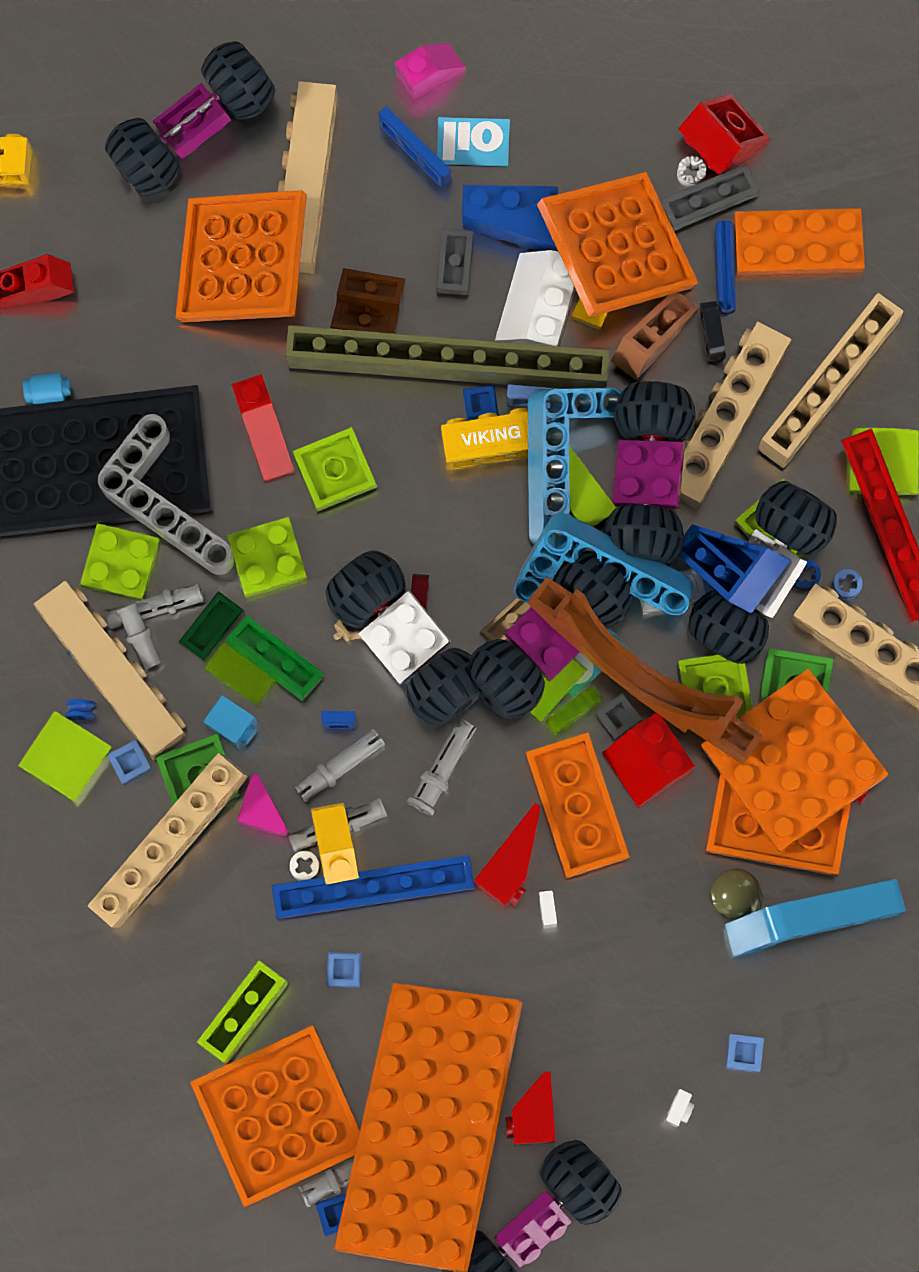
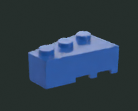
M463 185V229L499 241L502 239L517 244L520 248L526 250H553L557 252V247L537 203L542 198L557 195L558 186Z
M694 524L684 534V545L679 555L728 602L750 613L754 611L791 561L767 547L751 544L745 540L732 538Z

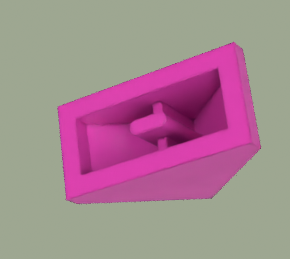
M257 773L252 775L237 819L238 823L241 826L278 837H288L289 832Z

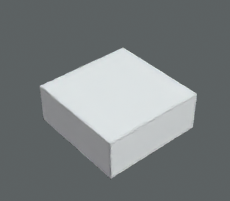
M552 890L539 892L543 929L557 927Z

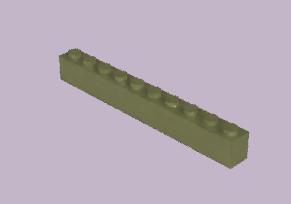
M288 325L285 357L288 368L561 389L607 388L610 350Z

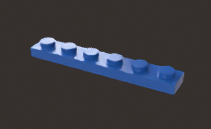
M469 855L358 872L359 878L327 885L324 877L272 885L277 920L474 889Z

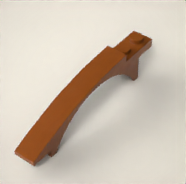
M546 577L528 600V604L589 661L635 698L684 733L690 729L742 765L745 764L763 738L762 734L736 717L744 700L736 695L723 696L698 691L654 670L626 649L607 630L592 610L585 594L576 589L572 594Z

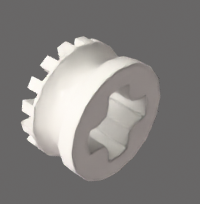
M691 156L681 160L678 165L677 178L683 186L689 188L704 181L706 168L702 159L700 160L697 156ZM690 166L692 170H699L694 179L691 175H684L686 167Z
M300 851L291 858L289 864L292 875L298 881L315 879L319 874L320 863L311 852ZM299 859L304 861L311 859L313 861L310 865L312 869L310 874L307 875L304 871L300 874L296 872L299 868L297 863Z

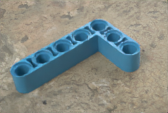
M538 389L531 393L528 399L529 536L534 545L553 515L558 513L570 515L569 418L616 417L615 407L622 393L619 389ZM605 396L608 399V405L606 409L603 404ZM547 397L551 401L549 410H547L545 405ZM576 397L579 398L580 402L578 409L575 408L574 404ZM548 429L551 432V440L549 441V443L546 441V433ZM548 462L551 464V473L549 474V476L546 472V466ZM550 495L552 502L551 506L548 508L546 501L547 497ZM555 532L557 535L565 536L563 533Z
M565 513L555 514L549 519L523 563L514 587L517 598L528 603V600L546 577L551 580L554 578L564 560L569 563L575 562L576 559H579L580 554H583L582 552L589 551L584 547H589L594 550L591 552L597 554V559H600L599 561L602 560V556L606 558L603 566L612 563L624 575L625 582L628 581L630 584L629 594L668 614H683L689 607L693 591V583L686 575L663 563L628 555L612 542L611 536ZM555 532L563 533L565 536L557 535ZM615 562H618V563H621V564L624 565V566H618V565H615L614 563H615ZM643 578H650L653 581H647ZM672 593H678V594H680L681 596H676V595H673Z
M893 879L766 907L725 924L733 957H739L763 950L786 940L899 915L906 912L898 881Z

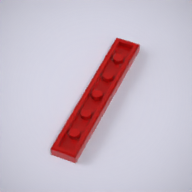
M871 428L842 439L841 443L911 622L919 620V547Z

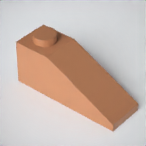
M678 292L668 295L623 337L611 362L634 380H637L657 360L693 318L699 308Z

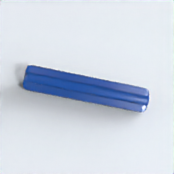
M718 221L715 226L718 308L721 313H731L736 308L733 223L731 221Z

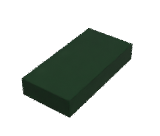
M218 591L178 642L206 663L245 611Z

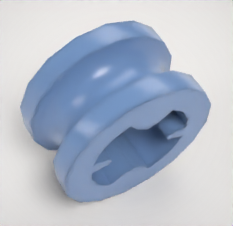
M844 569L836 574L832 582V589L838 593V599L843 601L853 600L862 589L863 581L856 571ZM846 577L852 579L851 584H855L856 589L851 588L849 592L842 591L843 585L839 586L838 581L843 582Z

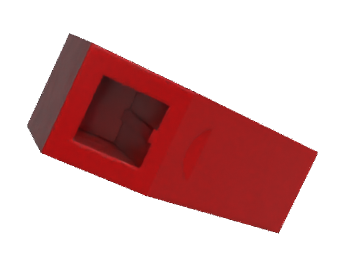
M49 254L0 271V309L48 302L74 293L71 263Z

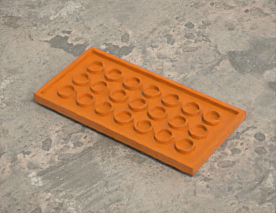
M393 983L335 1242V1250L453 1272H468L523 1004L520 1000Z

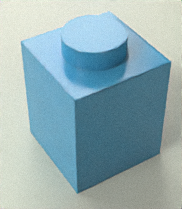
M221 695L203 721L206 728L218 734L238 749L242 743L247 745L257 732V728L254 727L257 723L255 717L223 695Z

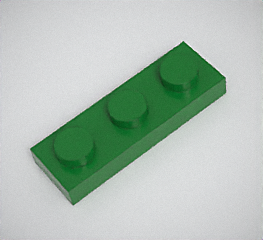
M248 615L227 637L226 643L301 701L323 679L324 673Z

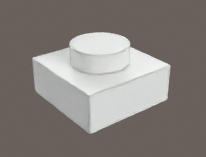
M679 1089L664 1122L675 1127L679 1126L680 1121L687 1123L694 1108V1104L689 1102L692 1094Z

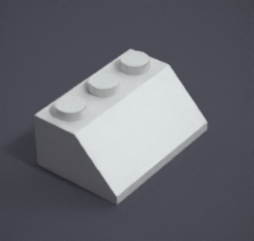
M547 250L519 254L495 338L496 342L560 346L576 288L559 252Z

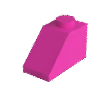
M449 43L420 46L395 62L397 78L413 102L466 70L465 65Z

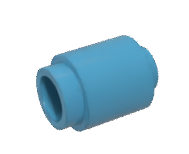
M62 371L30 375V378L23 379L26 404H41L66 401V396H71L69 377H63Z

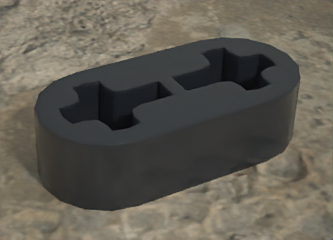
M717 301L700 303V318L708 361L724 360L726 358V351Z

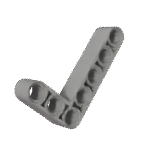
M156 414L144 416L100 471L98 484L103 494L111 502L216 575L228 573L234 565V556L227 542L140 481L170 441V433L165 421ZM159 427L162 429L158 437H146V433L150 428ZM139 452L142 454L140 461L130 464L126 462L127 457L131 453ZM113 478L122 479V484L117 489L107 488L108 482ZM137 497H148V502L144 507L136 508L133 506V501ZM171 514L174 516V520L170 525L161 526L158 524L160 517L163 515ZM189 533H199L200 539L196 544L188 545L184 543V539ZM216 551L227 553L225 560L221 563L211 562L210 557Z

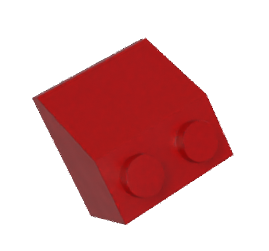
M731 93L700 102L678 128L683 134L685 142L690 147L696 149L705 159L707 167L718 175L735 169L771 140L768 134Z
M658 713L653 714L630 729L602 752L603 757L638 808L693 773L695 765Z
M543 1072L512 1108V1117H505L507 1139H514V1146L555 1143L551 1072Z

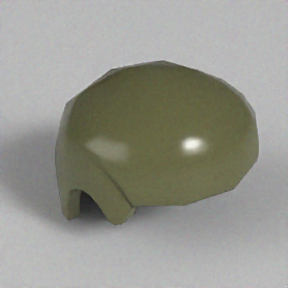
M739 868L723 871L713 881L710 891L711 900L716 910L732 921L761 910L764 899L759 881L748 871Z

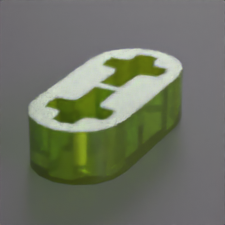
M593 685L551 715L545 724L556 736L598 706L604 700V697Z

